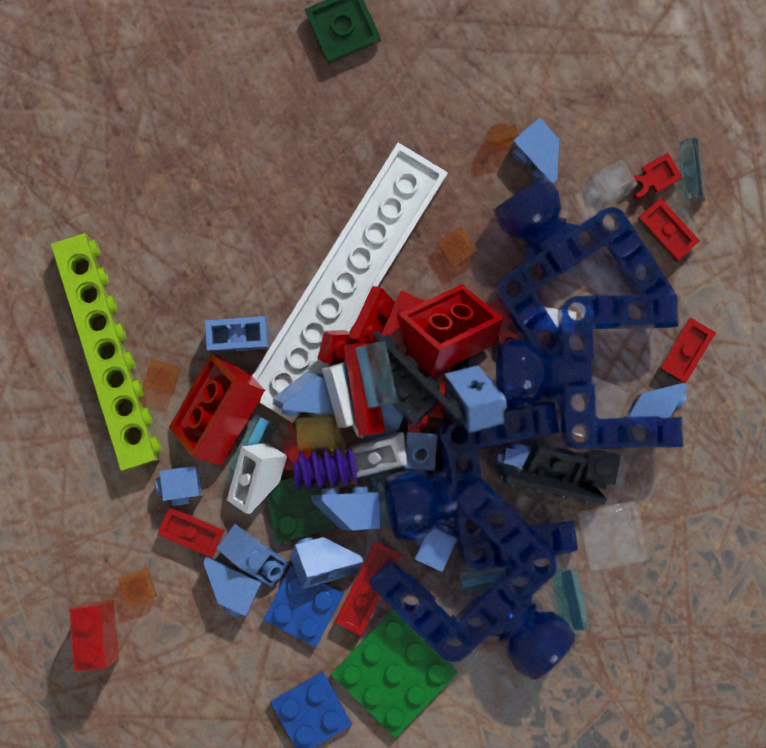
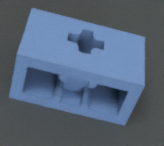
M265 316L205 321L207 351L210 354L269 350L270 348L268 320Z
M479 365L445 374V398L447 400L452 398L459 404L462 409V423L469 432L503 423V410L506 409L505 397L502 392L497 391L489 375L486 376Z

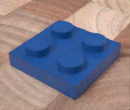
M291 566L263 620L316 648L344 593L326 583L302 589L295 569Z
M324 670L270 701L295 748H313L352 726V721Z

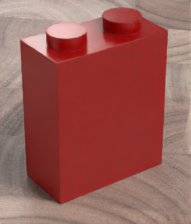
M114 600L87 602L69 608L74 672L103 669L118 661L119 653Z

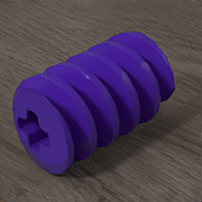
M347 448L345 457H342L339 449H335L333 458H330L327 449H325L320 459H318L315 450L311 451L309 459L305 458L303 451H299L298 458L294 462L297 490L300 489L302 481H304L307 489H312L314 480H316L319 488H324L326 479H328L331 487H336L338 478H340L343 486H348L350 477H352L356 486L358 484L356 457L351 448Z

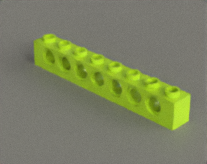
M86 233L52 243L51 247L120 470L129 471L160 461L158 454L162 453L161 444L157 436H152L149 425L153 424V419L149 408L143 407L140 398L144 396V390L140 380H135L132 369L136 368L131 351L126 352L123 341L127 340L126 332L122 323L117 324L114 313L118 312V307L114 296H109L106 285L110 284L105 268H100L97 257L101 256L97 241L95 239L91 240ZM82 261H88V271L78 275L76 273L77 265ZM90 289H96L98 292L96 300L86 303L85 293ZM104 316L106 318L105 328L101 331H95L93 327L95 319ZM108 344H113L115 347L114 356L110 359H104L102 356L103 348ZM121 372L124 376V382L120 387L114 388L110 382L111 377L114 373ZM130 400L133 410L129 415L122 416L119 406L123 401ZM138 428L141 431L142 438L139 443L132 445L128 440V434L132 429Z

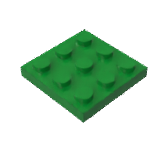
M393 608L331 672V675L396 738L456 676L458 671Z

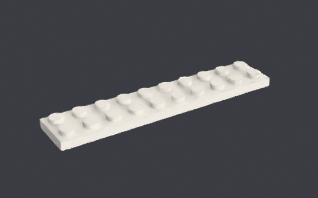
M396 144L252 375L265 389L260 400L261 404L292 423L295 422L298 416L282 414V409L272 404L273 398L305 372L323 374L322 369L330 366L331 363H324L317 359L324 331L346 330L351 332L372 286L378 287L447 177L448 172L402 144Z

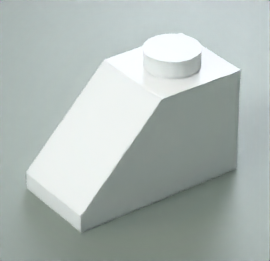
M268 443L241 446L227 501L246 514L252 513L279 484L287 455Z

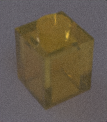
M332 416L296 419L297 447L299 451H303V453H311L312 450L323 452L325 449L327 451H335L336 442H341L340 427L334 424Z

